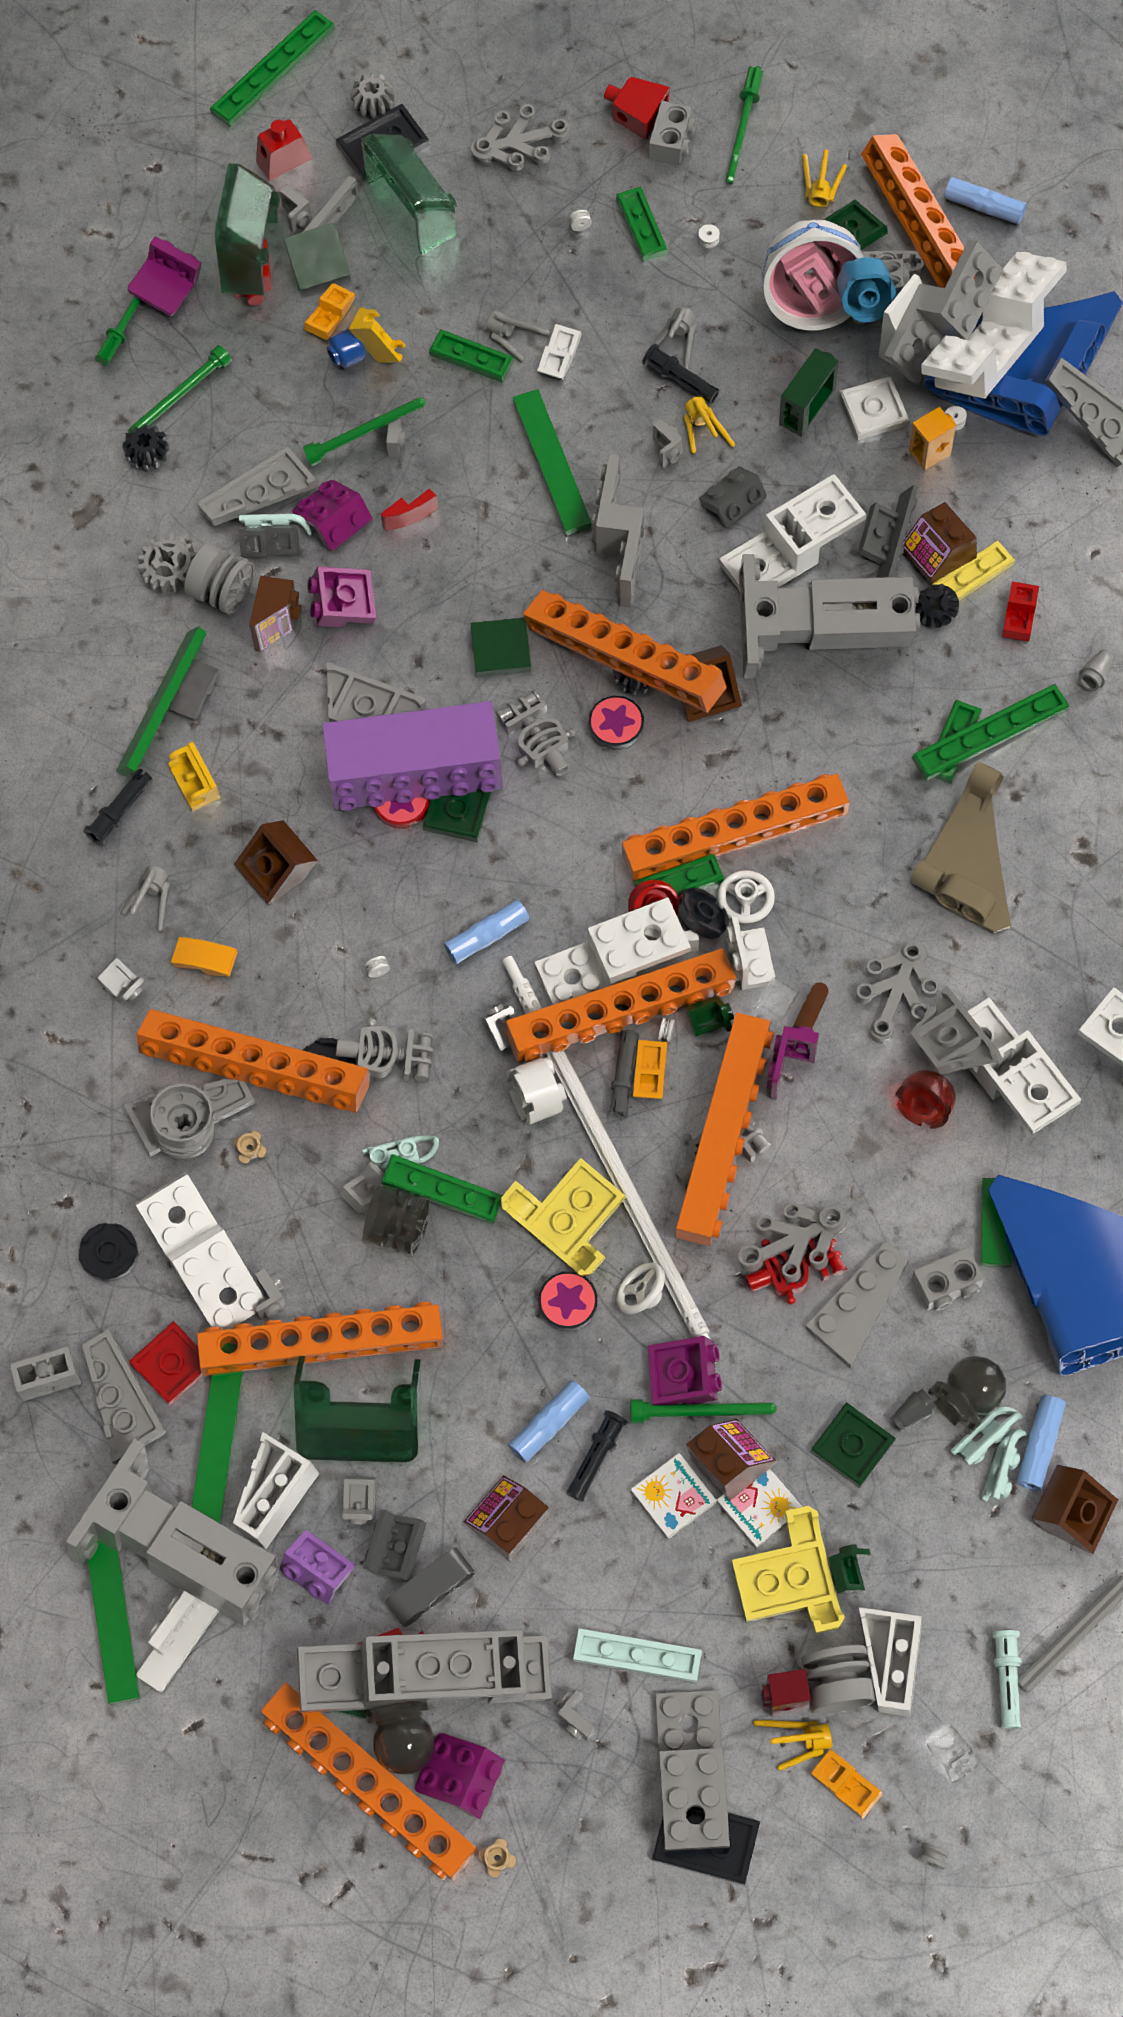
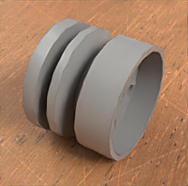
M208 542L199 549L189 566L184 584L185 594L204 603L209 601L210 606L216 609L220 608V611L230 615L241 606L250 590L254 578V563L245 558L242 559V557L236 554L230 556L228 550Z
M180 1083L170 1085L157 1094L152 1101L150 1117L155 1143L160 1150L172 1158L183 1160L197 1157L205 1152L212 1143L215 1133L212 1105L205 1092L194 1085Z
M834 1645L819 1649L802 1657L803 1668L812 1669L806 1672L807 1680L820 1682V1685L809 1690L812 1713L828 1714L843 1712L876 1702L873 1680L857 1677V1674L870 1668L869 1662L858 1661L867 1657L866 1646Z

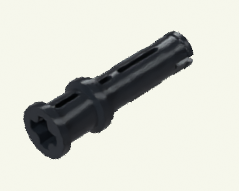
M656 343L648 349L643 357V365H650L659 371L664 379L672 378L691 392L704 398L709 404L713 403L719 395L720 389L679 364L676 356L671 357L659 349V345Z
M138 769L137 773L110 805L101 808L98 811V817L90 826H85L83 831L89 839L100 846L106 843L105 838L114 828H118L121 825V817L153 781L147 772L143 775L144 770Z
M605 1410L603 1414L605 1418L599 1430L591 1436L593 1443L576 1476L565 1492L580 1502L584 1501L608 1453L616 1449V1441L623 1428H627L629 1425L625 1418L612 1411Z

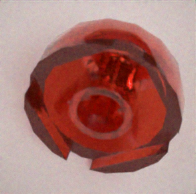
M920 1070L910 1074L895 1093V1097L897 1096L899 1100L896 1104L897 1108L903 1116L918 1126H921L922 1122L931 1124L930 1129L944 1126L952 1115L956 1104V1093L953 1085L946 1077L931 1070Z

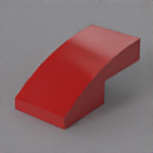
M429 488L410 504L401 497L381 513L382 527L386 531L395 530L426 518L438 510L437 495Z
M1012 581L1002 637L1030 641L1039 586Z

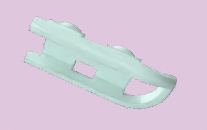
M296 514L239 515V522L245 524L246 528L291 525V523L301 525L308 535L312 534L311 526L303 517Z
M431 1135L412 1136L362 1149L364 1156L370 1154L371 1162L385 1172L392 1154L418 1164L428 1161L436 1154L439 1147V1139ZM433 1141L434 1144L430 1152L419 1158L416 1143Z
M1011 1407L996 1408L985 1416L950 1451L954 1456L959 1453L965 1457L964 1460L969 1466L977 1464L984 1459L985 1453L988 1451L987 1449L993 1443L1003 1441L1006 1433L1009 1431V1427L1017 1420H1021L1023 1416ZM1001 1414L1011 1415L1002 1424L994 1420L996 1416ZM979 1432L984 1435L978 1442L972 1440Z
M1021 1429L1006 1433L1005 1439L997 1444L981 1500L988 1502L989 1497L996 1500L1008 1497L1012 1484L1008 1481L1007 1473L1009 1469L1014 1470L1019 1463L1020 1454L1017 1453L1015 1444L1020 1437L1028 1435L1026 1431ZM999 1468L997 1479H995L997 1469Z

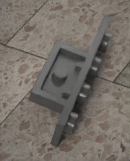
M915 485L900 494L896 511L877 502L870 506L857 553L881 564L877 578L896 577L898 574L896 566L898 559L904 552V537L911 527V522L909 521L911 512L917 505L916 494L918 487Z

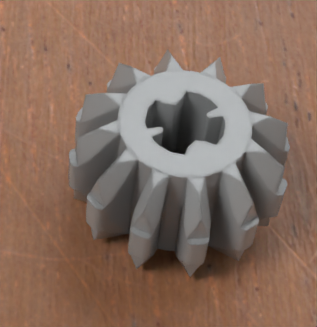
M373 72L368 78L361 75L360 81H354L353 89L350 93L355 111H360L363 117L370 114L373 119L376 114L381 115L385 113V110H391L392 102L395 99V92L390 80H385L383 74L375 77Z

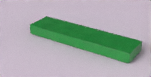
M394 1154L389 1158L381 1184L491 1225L494 1223L501 1203V1197L503 1196Z

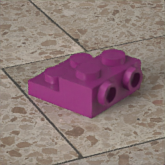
M318 566L312 577H309L307 583L308 593L314 595V601H312L310 607V615L312 618H316L317 626L344 628L347 622L369 624L375 622L376 611L370 570Z
M699 1336L648 1345L652 1405H671L683 1402L697 1404L718 1400L717 1392L722 1391V1380L720 1375L715 1373V1362H719L720 1353L718 1346L713 1344L712 1340L706 1336Z

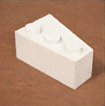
M262 1432L260 1438L261 1445L256 1459H253L252 1472L247 1487H244L233 1524L244 1536L267 1549L317 1478L319 1472L309 1460Z
M859 1607L879 1713L910 1717L922 1630V1616Z

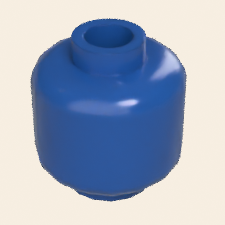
M349 328L333 335L329 339V346L326 347L335 366L340 365L345 369L363 361L366 357L364 344L352 334Z

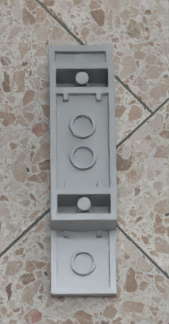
M523 1630L365 1637L361 1644L304 1646L297 1648L300 1713L395 1708L401 1701L488 1697V1704L550 1701L552 1699L548 1637H523Z

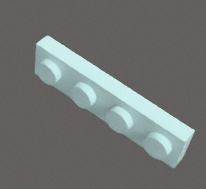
M579 1628L573 1661L697 1683L702 1650Z

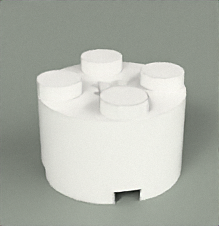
M549 1057L544 1059L538 1058L506 1071V1082L512 1081L513 1090L509 1091L511 1100L521 1120L527 1119L526 1125L559 1114L563 1110L562 1101L566 1100V1093L561 1083L557 1084L553 1076L555 1070Z

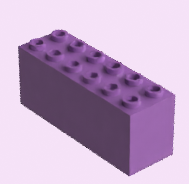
M492 701L323 723L329 783L335 810L350 811L364 806L379 807L387 801L396 800L399 803H408L413 798L419 797L433 800L440 796H463L470 792H477V789H481L483 792H492L503 788Z

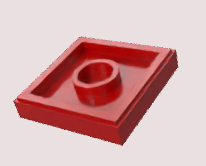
M174 1321L128 1361L169 1406L202 1377L198 1346Z

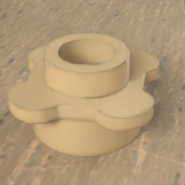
M252 1131L234 1139L233 1146L238 1149L240 1154L238 1159L241 1163L247 1164L251 1159L256 1157L263 1158L266 1155L267 1150L260 1142L261 1135L259 1132ZM248 1145L253 1146L251 1150L247 1149Z
M497 1839L493 1845L487 1849L483 1848L479 1852V1859L485 1862L488 1867V1874L493 1878L499 1877L501 1871L506 1868H513L516 1865V1857L509 1853L507 1842L504 1839ZM496 1855L501 1857L499 1861H495L494 1857Z

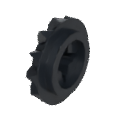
M942 583L930 584L928 588L920 591L919 601L915 603V613L920 614V621L931 628L947 626L955 619L959 611L957 594L952 588ZM942 599L940 604L945 612L943 613L937 609L930 611L933 606L929 600L939 601Z

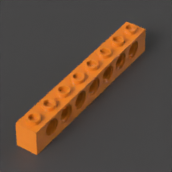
M897 134L874 135L862 151L861 156L938 287L945 288L964 250V246Z
M541 590L523 613L530 631L706 713L709 712L727 688L722 676L723 673L718 667L712 664L706 665L701 663L690 654L684 655L677 652L668 644L664 643L662 645L653 641L647 634H638L630 630L623 623L616 624L608 620L601 613L594 614L586 610L579 603H570L557 593L551 594Z
M838 773L833 775L823 774L815 778L814 781L805 784L795 783L786 790L777 793L770 791L755 800H741L730 808L723 810L721 808L713 809L707 815L698 818L688 817L679 824L670 827L664 825L645 835H632L622 842V854L634 883L636 880L714 854L716 857L847 815L850 802ZM818 797L822 801L814 803L811 802L809 798ZM790 805L794 807L795 810L785 811L782 809V807ZM758 814H765L766 816H768V818L765 820H759L755 816ZM736 822L739 823L741 827L734 829L729 827L728 825L730 823ZM704 831H711L715 835H713L712 837H704L703 835H701V833ZM677 840H685L687 844L684 846H678L674 842ZM651 848H656L661 852L653 855L647 851Z
M724 948L507 1020L505 1034L517 1063L524 1060L530 1062L550 1051L554 1053L561 1052L567 1049L569 1045L577 1042L588 1043L594 1040L597 1035L606 1032L614 1034L621 1031L624 1026L633 1023L635 1025L644 1024L651 1017L659 1014L667 1016L676 1012L680 1007L690 1006L717 995L719 997L726 996L734 989L736 976ZM705 977L709 982L705 984L700 983L696 978ZM678 986L682 989V992H673L669 987ZM644 995H651L656 1000L648 1002L642 997ZM618 1004H624L629 1009L626 1011H620L615 1006ZM591 1013L599 1014L602 1018L599 1020H592L588 1017V1015ZM569 1022L574 1025V1028L564 1029L561 1024ZM540 1031L544 1032L547 1037L539 1039L533 1034Z
M153 1009L149 1010L136 1034L139 1053L148 1057L171 1061L177 1065H185L202 1072H210L225 1076L231 1080L243 1081L256 1087L272 1089L285 1095H293L314 1103L333 1106L339 1110L357 1113L369 1089L368 1068Z
M420 1302L412 1308L403 1309L399 1305L388 1306L384 1308V1311L372 1312L371 1309H361L355 1311L353 1315L342 1316V1313H329L320 1319L302 1316L295 1318L294 1322L282 1323L281 1320H269L264 1325L253 1327L252 1324L243 1323L235 1325L234 1329L222 1330L220 1327H210L204 1329L202 1333H197L202 1376L443 1347L439 1304L432 1305L431 1302ZM408 1321L416 1322L419 1325L417 1330L413 1332L405 1331L402 1326ZM377 1325H385L389 1329L386 1334L381 1336L374 1334L372 1330ZM353 1328L359 1333L353 1339H346L342 1335L346 1329ZM318 1332H324L329 1336L322 1343L315 1342L312 1337ZM287 1336L298 1338V1342L294 1346H285L282 1343L283 1339ZM258 1339H264L268 1342L267 1347L262 1350L254 1349L252 1344ZM227 1343H235L238 1346L237 1350L231 1354L224 1353L222 1348Z
M286 1682L260 1711L266 1718L262 1723L275 1735L280 1731L289 1738L286 1744L298 1755H301L303 1752L313 1759L309 1764L322 1776L327 1772L336 1779L333 1785L345 1796L348 1797L350 1793L360 1800L357 1806L369 1817H372L374 1814L384 1821L381 1827L393 1838H396L398 1834L408 1842L405 1848L417 1859H420L422 1855L432 1863L429 1869L441 1880L448 1877L454 1881L478 1852L471 1842L321 1712L300 1713L299 1693ZM297 1714L304 1717L303 1725L299 1729H290L288 1727L290 1717ZM317 1735H324L328 1739L327 1745L321 1750H315L311 1747V1742ZM342 1755L351 1758L350 1767L344 1771L335 1768L336 1759ZM364 1776H371L375 1779V1785L370 1791H361L358 1788V1783ZM390 1796L396 1797L399 1800L398 1808L393 1812H385L382 1809L383 1801ZM418 1817L423 1820V1827L419 1832L410 1833L406 1830V1823L410 1818ZM436 1838H443L447 1841V1848L441 1854H434L430 1851V1844Z

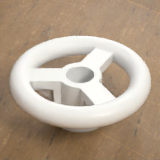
M741 870L730 874L723 880L718 889L717 900L720 909L725 908L729 919L732 916H738L739 923L748 924L760 921L769 914L774 905L775 894L771 883L762 874L751 870ZM740 880L736 885L733 884L735 881ZM726 892L736 896L739 903L742 904L741 914L734 912L728 906ZM747 892L751 895L749 897L742 896V893ZM766 893V901L762 909L750 915V904L754 902L757 896Z
M649 1262L633 1269L624 1278L617 1291L616 1303L619 1310L625 1314H636L645 1309L655 1307L661 1300L662 1289L665 1283L663 1268L657 1263ZM648 1272L642 1280H639L636 1284H632L636 1278H638L643 1273ZM634 1295L637 1304L627 1305L625 1296Z

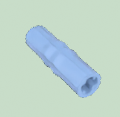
M954 177L950 179L944 195L945 199L1018 225L1022 221L1027 206L1025 202Z
M515 900L445 942L444 947L452 961L458 964L529 921V915L519 900Z
M571 1380L543 1407L540 1413L533 1417L530 1423L508 1444V1447L520 1460L527 1463L590 1399L587 1392L578 1383Z
M1050 1395L1041 1396L1016 1482L1024 1488L1041 1491L1066 1406V1402L1060 1398Z

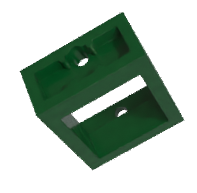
M817 348L810 354L781 395L780 426L801 437L805 434L836 390L839 360L835 359L832 354L822 352Z

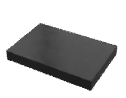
M400 104L337 138L336 145L362 181H365L428 147L430 141L405 106Z
M691 1807L686 1813V1818L691 1824L697 1825L703 1822L705 1814L701 1808ZM728 1813L730 1848L665 1851L662 1817L652 1861L745 1886L760 1821Z

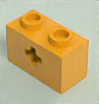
M940 406L912 423L909 452L924 471L950 456L952 452L956 424L952 416L948 413L945 414Z

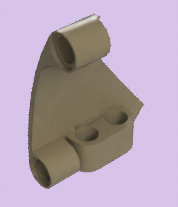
M978 761L969 776L958 804L925 860H921L918 863L910 882L935 895L937 901L945 908L992 933L1011 928L992 800L1004 776L1002 772Z

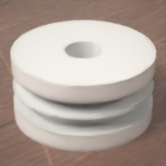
M577 210L569 216V222L574 231L586 230L592 224L587 210Z
M712 224L702 226L698 234L700 245L705 248H713L718 245L720 239L719 229Z
M960 406L949 407L945 414H950L956 424L955 430L963 428L966 423V411Z
M385 956L372 958L364 965L370 978L382 976L390 970Z
M663 1017L659 1031V1041H662V1038H664V1041L667 1039V1042H671L675 1020L672 1019L669 1022V1020L666 1021V1018Z

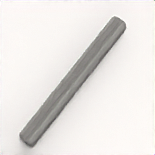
M1123 1575L1018 1678V1686L1026 1693L1030 1692L1123 1599Z

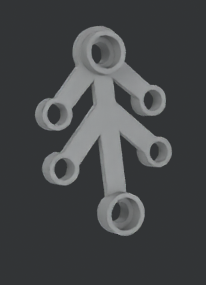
M525 104L520 107V117L507 137L498 139L502 130L510 125L509 113L498 111L494 116V125L486 137L477 138L472 143L471 152L479 162L486 163L495 159L508 165L513 171H520L524 168L523 155L534 159L537 164L543 165L548 163L550 159L549 149L545 146L535 148L527 143L551 138L555 143H564L570 138V125L564 119H555L549 127L523 133L529 122L535 119V108L530 104ZM510 148L516 152L509 155L501 150ZM545 154L544 157H539L538 155ZM515 160L521 161L520 163H513Z
M917 940L903 942L899 947L898 953L882 960L872 958L867 963L866 972L872 978H878L883 974V971L901 965L897 975L872 985L862 983L857 987L856 998L862 1003H868L873 997L891 990L881 1017L874 1020L871 1024L870 1036L876 1043L884 1044L892 1039L894 1026L891 1022L902 994L911 1010V1018L914 1022L918 1023L924 1018V1016H917L915 1014L916 1010L924 1012L928 1010V1007L920 1002L909 980L912 969L922 984L921 993L923 996L932 998L938 993L939 984L930 977L924 965L927 950ZM912 949L917 951L918 954L910 956L907 951ZM874 964L878 965L880 967V970L872 971L870 969V966ZM928 984L933 985L935 990L927 991L925 986ZM868 990L870 995L864 997L860 994V991ZM885 1025L888 1030L880 1032L877 1027Z
M797 1203L785 1205L783 1209L785 1220L789 1223H797L800 1220L813 1223L805 1228L773 1220L768 1215L759 1217L756 1225L761 1235L769 1236L776 1233L786 1237L761 1249L755 1245L744 1246L738 1253L740 1266L745 1271L755 1272L761 1268L763 1261L793 1248L788 1262L782 1267V1273L786 1281L796 1282L801 1277L800 1264L810 1239L820 1235L816 1249L809 1254V1260L814 1269L820 1270L825 1268L828 1264L827 1252L833 1236L842 1233L847 1227V1217L841 1209L830 1206L818 1212L802 1208ZM792 1210L797 1211V1214L793 1216L788 1215ZM832 1220L837 1221L836 1224L828 1225V1222ZM764 1223L771 1224L768 1228L761 1227ZM818 1256L823 1257V1260L820 1262L814 1261ZM749 1259L757 1260L754 1263H747ZM795 1269L796 1273L789 1275L787 1271Z

